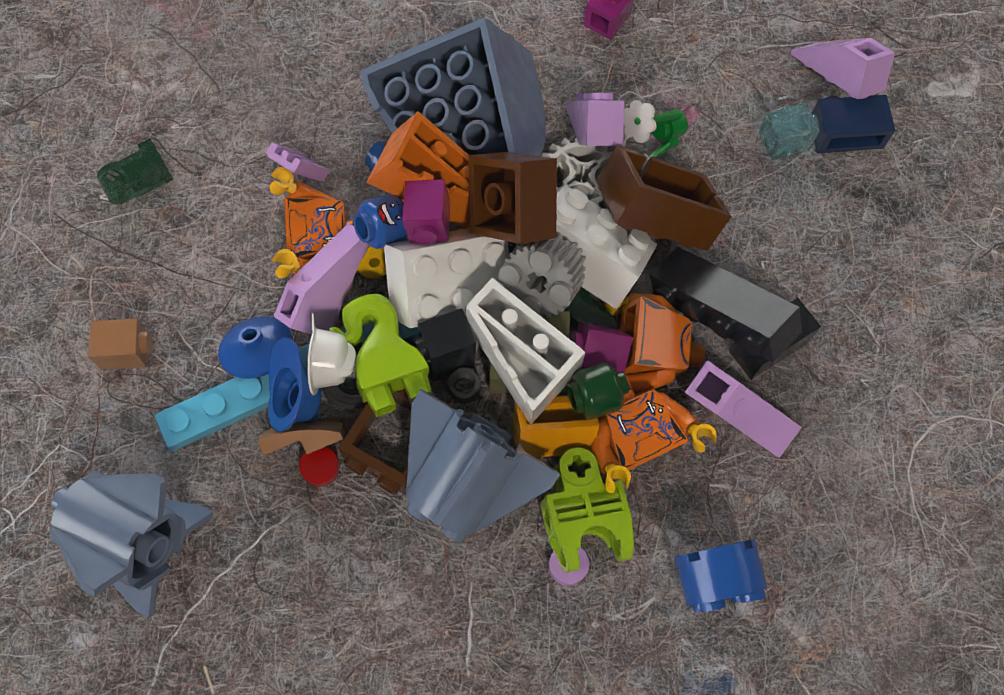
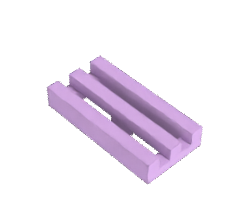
M273 142L266 151L269 158L294 174L317 181H324L330 171L318 165L319 163L307 158L308 156L304 153Z

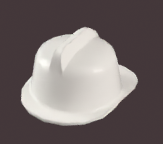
M312 314L313 333L308 352V384L311 394L316 395L319 388L344 383L346 376L353 372L356 351L347 342L344 335L316 328L314 314Z

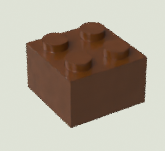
M510 152L469 155L470 233L517 244L556 238L557 158Z

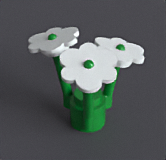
M639 100L632 101L630 108L624 109L623 147L626 146V139L629 137H634L638 143L646 142L649 139L650 132H652L656 139L665 142L652 154L646 155L647 159L638 174H640L651 156L659 158L670 148L679 145L678 137L684 135L688 129L687 118L680 109H673L655 115L653 105L650 103L642 104Z

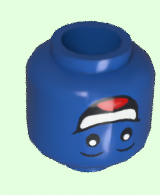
M390 193L362 202L353 220L358 238L376 249L383 248L389 243L406 240L408 236L402 222L404 202L397 195Z

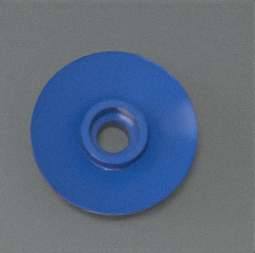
M255 317L239 323L224 336L220 343L218 357L222 367L230 375L243 379L258 378L269 374V359L276 342L283 337L293 340L290 329L284 323L272 317Z

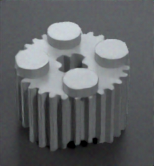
M562 235L553 239L518 244L505 259L499 271L498 279L504 285L503 287L541 317L546 315L549 318L552 314L556 316L560 311L563 312L584 283L585 274L583 272L585 267L583 263L586 260V256L581 255L583 250L582 248H577V242L573 243L568 239L564 241L562 240Z

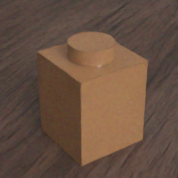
M137 318L91 321L89 358L101 370L147 367V354H151L153 349L152 335Z

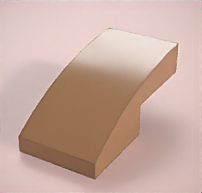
M316 420L311 423H293L284 432L275 431L273 428L264 431L257 442L263 455L297 441H301L306 454H309L343 440L347 428L343 422Z

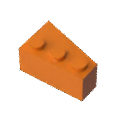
M417 111L391 134L366 183L390 194L397 195L404 200L405 181L445 179L451 201L450 221L464 228L470 225L469 154Z

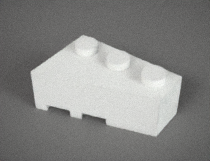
M493 278L466 305V319L473 335L531 425L572 379L574 372L581 369L585 351Z

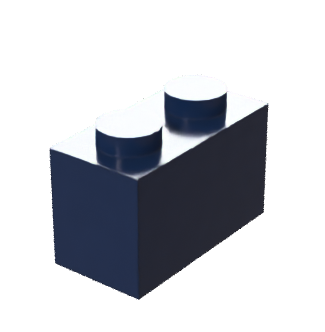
M871 95L864 99L829 96L818 100L809 117L817 154L884 149L896 131L887 95Z

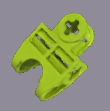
M580 447L567 450L554 468L560 472L558 479L554 483L556 493L546 495L540 503L548 540L553 551L556 553L562 569L566 573L579 570L580 559L578 549L581 548V538L585 535L600 537L606 543L608 549L612 548L618 562L631 560L634 549L632 516L622 481L614 482V493L607 492L605 484L602 482L596 457L589 450ZM572 467L574 472H569L568 469ZM578 472H581L582 474L580 478H578L577 476Z

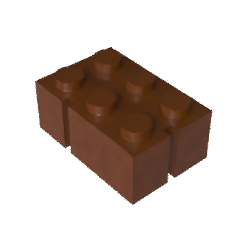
M617 145L596 179L603 194V199L607 203L615 223L626 230L634 228L647 232L656 239L666 238L676 241L685 248L696 247L708 251L732 216L720 197L716 196L717 192L707 176L652 156L640 174H638L647 159L646 155Z

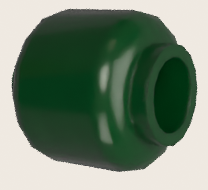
M601 362L575 371L571 383L567 384V393L576 414L582 413L584 417L592 420L622 409L624 395L629 393V387L622 371L616 372L610 364Z

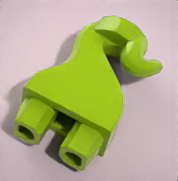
M367 294L348 303L342 310V319L346 333H343L337 327H331L329 331L344 335L347 342L354 347L362 340L363 325L375 323L373 330L359 350L355 361L356 384L363 403L368 402L375 416L380 417L396 410V403L392 396L393 392L405 389L411 404L420 389L431 394L427 361L417 348L405 342L400 336L398 317L393 304L380 294Z

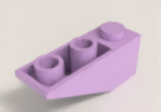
M872 38L818 42L792 49L791 55L803 62L806 67L812 68L824 76L827 81L845 90L849 96L856 99H864L885 91L895 52Z
M613 93L576 94V101H566L565 107L579 145L623 146L624 101L613 100Z
M347 224L287 282L274 314L276 319L291 329L311 335L313 333L312 314H314L316 328L329 331L331 327L336 326L343 302L353 286V278L368 249V244L358 238L353 225Z
M708 360L684 391L778 458L781 457L802 428Z

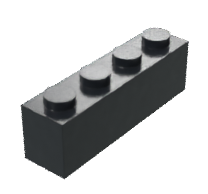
M677 247L649 274L653 295L663 296L690 321L694 323L699 322L711 328L723 339L729 338L754 356L760 355L774 362L802 333L799 306L683 248Z

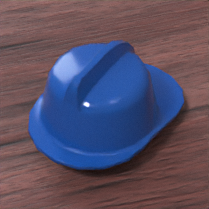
M283 337L274 345L269 359L270 399L268 416L270 425L275 431L279 432L288 430L293 423L315 422L318 419L322 397V388H319L316 395H312L310 392L308 368L302 365L301 353L297 344L291 338Z

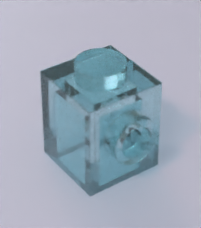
M806 102L767 113L759 129V134L772 160L809 150L820 132L818 119L814 114H811Z

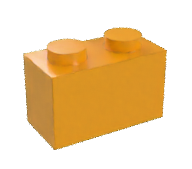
M568 396L555 397L531 425L515 401L512 423L515 449L520 444L524 451L533 457L562 456L567 450L575 447L587 449L592 453L591 445L594 439L597 438L599 430L598 418L589 420L582 413L576 414Z

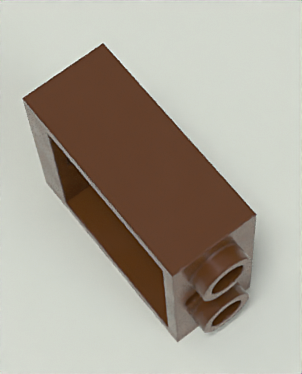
M405 389L392 393L395 402L411 410L412 404ZM367 403L338 447L342 458L345 459L343 465L358 475L363 476L366 471L378 478L376 484L393 495H396L398 491L406 495L408 466L402 474L357 448L376 418Z

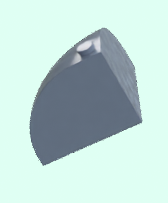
M485 17L360 70L370 103L374 110L380 113L391 133L419 111L469 155L510 152L540 156L543 151L546 131L545 112L533 54Z

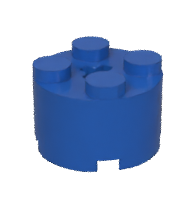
M755 539L675 557L687 606H692L694 612L701 611L702 613L725 608L724 599L728 598L732 599V603H747L766 598L764 589L768 587Z

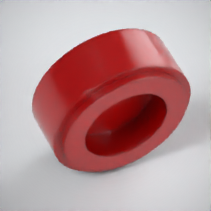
M323 447L309 454L304 452L299 461V470L308 484L315 487H324L331 484L337 478L340 464L336 454L330 448Z

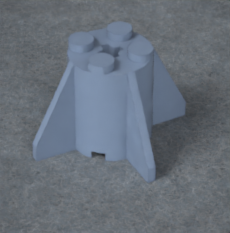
M420 389L411 407L406 497L410 501L406 510L413 517L421 521L431 520L442 527L441 531L448 538L456 542H462L465 536H472L477 531L552 488L560 472L525 452L520 444H518L516 449L509 445L508 442L512 436L497 426L499 417L492 414L486 420L473 413L470 419L462 417L464 410H456L423 389Z
M93 471L79 479L70 488H61L53 496L51 508L54 512L50 526V541L59 547L80 589L92 596H96L113 584L136 612L150 618L155 614L157 582L171 568V566L165 564L172 552L179 555L185 536L212 519L213 511L202 505L165 499L167 480L154 473L105 475L99 471Z

